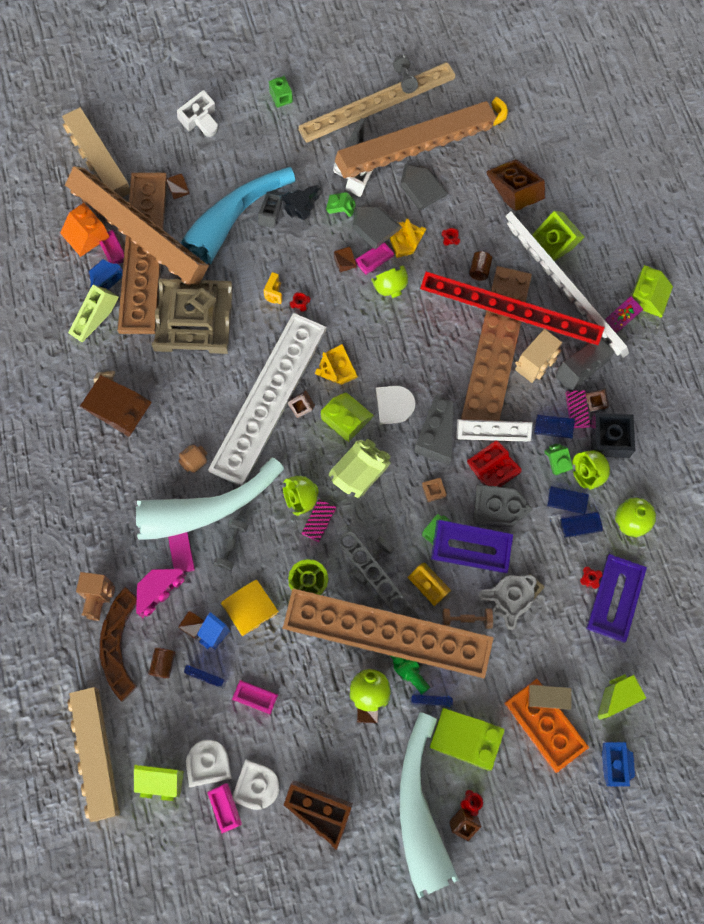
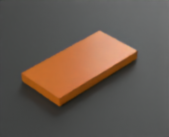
M538 679L529 684L543 686ZM527 685L504 704L555 773H557L586 751L589 746L561 709L528 707L529 685Z

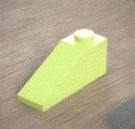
M92 285L68 333L79 341L84 342L112 312L119 297L106 288Z

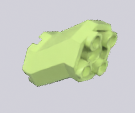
M366 439V441L359 440L331 469L329 476H333L332 482L345 493L350 494L354 492L356 493L354 497L360 498L364 496L366 491L391 464L389 461L391 456L387 452L377 449L373 441Z

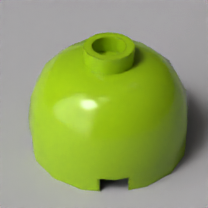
M404 265L399 266V270L393 268L371 279L376 291L380 295H391L392 298L402 295L401 291L408 284V274Z
M592 450L583 451L574 456L572 466L575 465L576 471L573 474L577 483L582 488L595 489L608 480L610 465L602 453Z
M299 475L284 480L283 483H286V486L283 487V494L289 508L293 507L295 510L292 513L299 516L312 510L318 499L319 490L317 485L309 478Z
M634 497L627 499L619 505L615 512V521L618 523L622 533L630 537H640L652 530L656 522V512L650 502L643 498Z
M308 559L300 560L294 564L289 571L288 581L291 590L298 589L322 595L327 588L329 579L327 571L321 563Z
M366 669L357 673L352 679L349 698L355 702V706L358 709L377 711L378 707L383 705L385 707L390 701V683L382 672L375 669Z

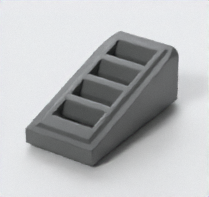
M363 118L358 121L346 144V148L364 142L365 121Z
M271 192L266 193L258 214V225L275 228L283 202L282 195Z

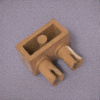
M80 572L76 593L85 599L82 616H86L89 620L100 621L102 604L105 602L109 603L110 597L114 596L115 586L105 575Z

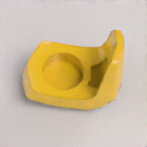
M495 97L491 102L492 109L498 113L493 126L504 122L508 115L507 105L498 97Z

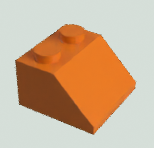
M85 203L69 212L60 232L80 257L98 246L100 241H105L109 238L104 224Z

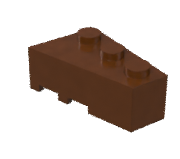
M293 780L283 805L337 850L353 803Z

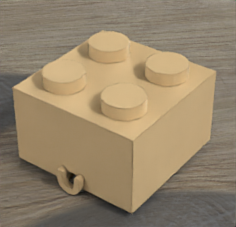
M544 329L521 354L519 361H516L515 364L517 366L515 370L531 383L536 379L540 380L546 373L545 370L548 366L551 367L558 359L557 356L561 352L559 348L562 342Z

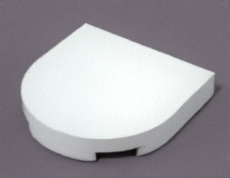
M401 386L376 387L380 425L401 423L413 414L415 399L408 389Z
M202 740L191 748L186 758L189 787L232 779L228 753L223 745L214 740Z
M245 759L232 796L233 800L237 804L255 810L267 808L278 796V777L270 768Z

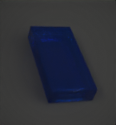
M537 415L534 433L536 435L573 439L575 419Z
M551 486L547 506L585 514L589 494Z
M599 512L560 519L564 538L603 531Z
M187 664L184 669L186 675L223 689L227 681Z
M412 695L410 697V705L452 707L453 698Z

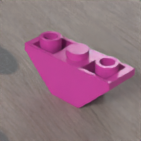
M181 569L151 570L137 584L136 613L141 618L150 616L155 611V606L160 601L164 602L170 596L169 592L174 587L178 588L184 582L185 573Z

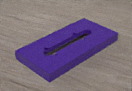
M437 520L431 560L508 573L513 534ZM452 539L494 547L496 553L491 555L450 547L448 541Z
M611 554L607 555L599 582L600 585L597 588L586 626L587 630L623 643L627 641L647 567ZM619 574H624L626 580L621 592L614 621L609 622L607 615Z

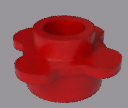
M448 228L442 231L441 235L444 237L443 244L445 246L450 244L458 245L460 243L458 238L459 231L457 229Z
M297 292L293 296V301L290 302V307L304 312L307 309V304L311 301L310 297L304 293Z
M587 566L583 569L584 574L580 579V583L597 589L600 585L599 579L602 577V572L600 570H592Z
M467 790L465 792L466 796L460 805L462 809L468 810L472 816H477L479 814L478 810L483 806V799L479 794L473 793L472 790Z

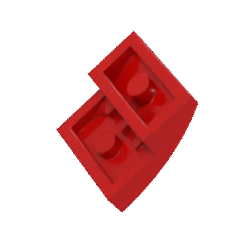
M497 440L467 460L468 465L483 485L502 487L521 473V468L509 457V452Z

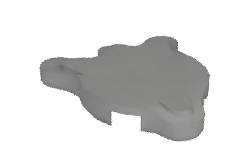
M509 575L500 580L495 587L480 590L479 597L484 601H494L496 605L492 609L493 614L503 617L507 629L514 630L517 626L518 618L527 612L534 602V588L537 581L533 575Z

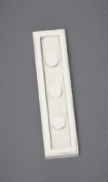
M457 419V439L531 441L532 422Z

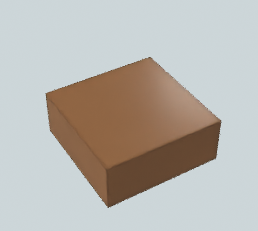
M441 478L422 483L427 502L446 497Z

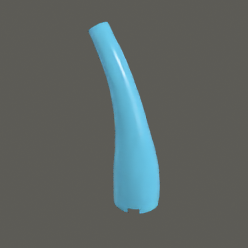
M287 167L258 177L226 195L195 221L185 234L181 244L206 264H211L231 227L250 204L267 192L295 182L292 168Z

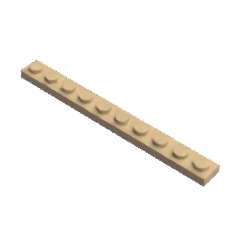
M448 62L414 76L418 81V88L413 93L403 92L400 82L299 125V132L305 142L308 143L359 121L361 118H366L454 80L455 73Z

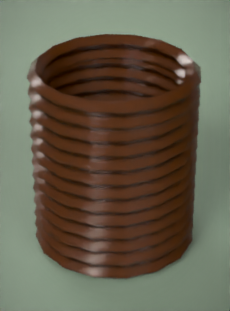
M484 251L474 253L469 272L471 278L478 281L488 279L493 259L492 255Z
M154 648L148 674L161 678H170L176 652L164 648Z

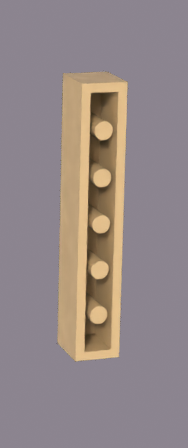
M81 107L63 115V128L67 134L70 133L72 135L70 139L74 146L78 145V152L82 159L86 158L87 161L85 163L90 172L94 171V176L119 196L124 197L130 194L128 182Z
M92 687L69 693L68 708L73 714L71 728L76 733L77 741H74L76 753H79L80 758L78 771L83 776L81 791L82 795L86 796L87 805H85L86 818H89L90 822H96L118 816L120 811L99 689Z

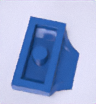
M102 259L89 270L90 288L92 285H96L109 290L122 279L123 270L121 266Z
M604 742L602 760L606 786H630V780L635 777L633 752L627 749L626 742Z

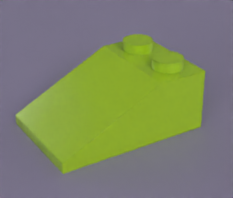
M443 708L429 748L484 770L492 771L505 729Z

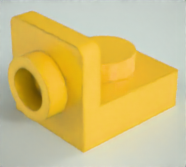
M272 272L264 288V297L271 303L281 304L283 301L282 293L279 292L281 287L279 274Z

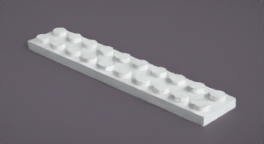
M512 212L507 214L508 222L506 224L510 228L509 230L515 237H518L524 248L530 251L537 263L541 261L540 264L548 276L552 274L551 277L554 283L559 288L563 287L562 290L571 302L575 301L574 304L577 310L582 315H587L588 322L605 327L602 339L605 342H610L609 345L617 356L619 354L622 357L628 355L627 346L516 216Z
M292 314L208 469L210 473L238 486L246 483L286 408L287 402L290 400L326 332L325 326L298 314Z

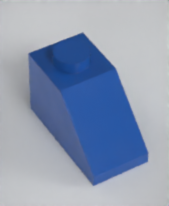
M210 612L197 633L201 638L199 643L206 649L212 647L215 650L229 634L230 630L226 624Z

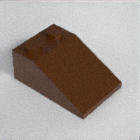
M517 159L487 171L488 177L504 202L514 211L521 210L545 199V180Z
M100 375L80 407L130 437L152 402L137 392Z

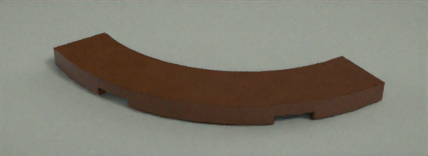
M126 586L111 604L110 610L103 622L100 635L101 665L109 686L121 702L137 688L128 675L122 657L121 643L124 627L137 602V597Z

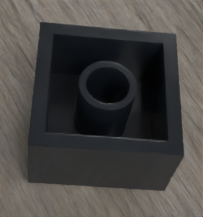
M595 413L590 420L591 451L600 452L605 457L630 458L636 451L634 415Z

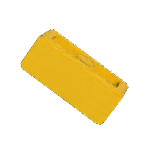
M425 562L421 563L407 577L434 607L451 592V589Z

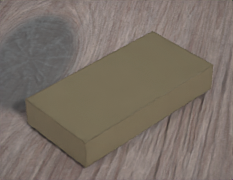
M529 685L528 707L571 710V688Z

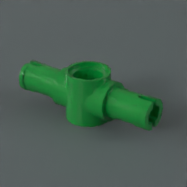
M389 655L393 660V668L402 680L410 681L421 695L431 688L420 675V666L417 662Z

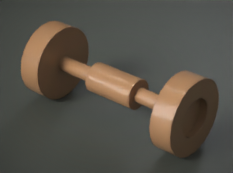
M443 608L442 621L443 625L449 627L450 621H460V623L484 621L485 629H492L493 611L492 608H485L484 617H475V615L450 617V609Z

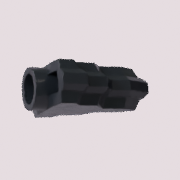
M314 185L305 190H296L293 193L287 192L282 195L281 198L286 204L284 206L286 213L292 218L297 216L305 221L311 215L310 211L314 208V202L320 197L322 188L319 185Z

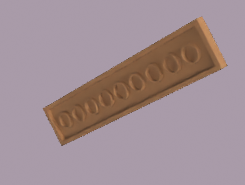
M131 173L129 203L161 229H164L167 174ZM126 235L118 333L155 334V309L158 307V281L160 279L161 264L155 260L156 258L153 255L144 252L142 246L133 243L130 240L131 238Z
M497 266L491 292L526 302L532 274ZM486 310L461 419L500 420L521 321Z
M292 589L283 625L285 630L484 679L494 638L298 589Z

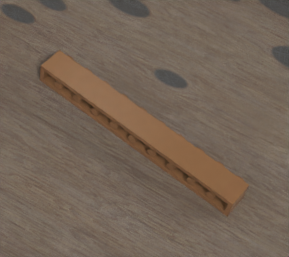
M485 101L339 150L335 163L343 178L355 177L359 173L370 172L376 167H384L391 162L401 161L405 157L416 156L425 150L430 151L434 147L445 146L454 140L459 141L463 137L474 136L480 131H488L493 127L497 117L488 102Z
M73 166L65 183V186L71 190L70 192L73 195L83 199V203L93 207L94 212L107 218L106 221L117 226L119 232L128 235L133 243L142 246L143 251L153 255L158 263L166 265L168 271L181 277L183 283L187 285L200 284L209 265L89 171Z

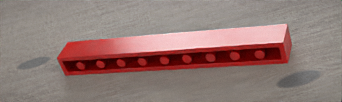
M427 271L420 287L424 291L598 346L605 327Z

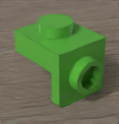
M347 192L329 195L326 211L329 214L345 212L349 217L353 216L355 201Z
M553 444L549 446V449L544 450L545 455L549 457L554 475L573 469L567 447Z

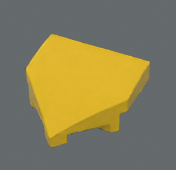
M406 219L405 222H397L402 228L389 238L396 258L413 254L426 232V228H419L410 223L409 219Z
M343 344L326 353L323 352L322 360L315 371V375L340 385L358 378Z

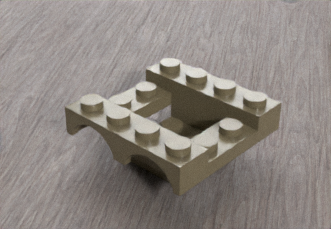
M159 279V303L155 309L156 333L154 342H152L154 351L173 352V349H190L228 354L233 295L232 281L201 280L200 284L187 285L181 279ZM201 288H204L216 298V302L204 314L196 307L192 311L186 310V307L191 304L189 300ZM175 326L208 327L209 330L175 329Z

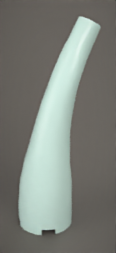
M272 457L259 469L260 473L249 482L220 496L191 499L137 500L136 526L140 528V533H137L138 540L175 536L218 521L234 513L258 496L284 470V467L278 460Z
M421 712L417 717L407 745L400 782L402 841L411 881L418 898L424 896L422 892L424 890H427V893L430 894L448 886V879L450 878L453 879V882L459 880L424 795L421 792L423 750L427 737L431 738L437 721L436 718Z

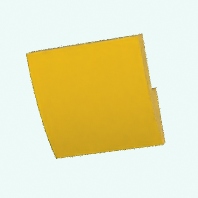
M257 579L221 602V605L242 636L258 628L261 623L277 615L279 612Z

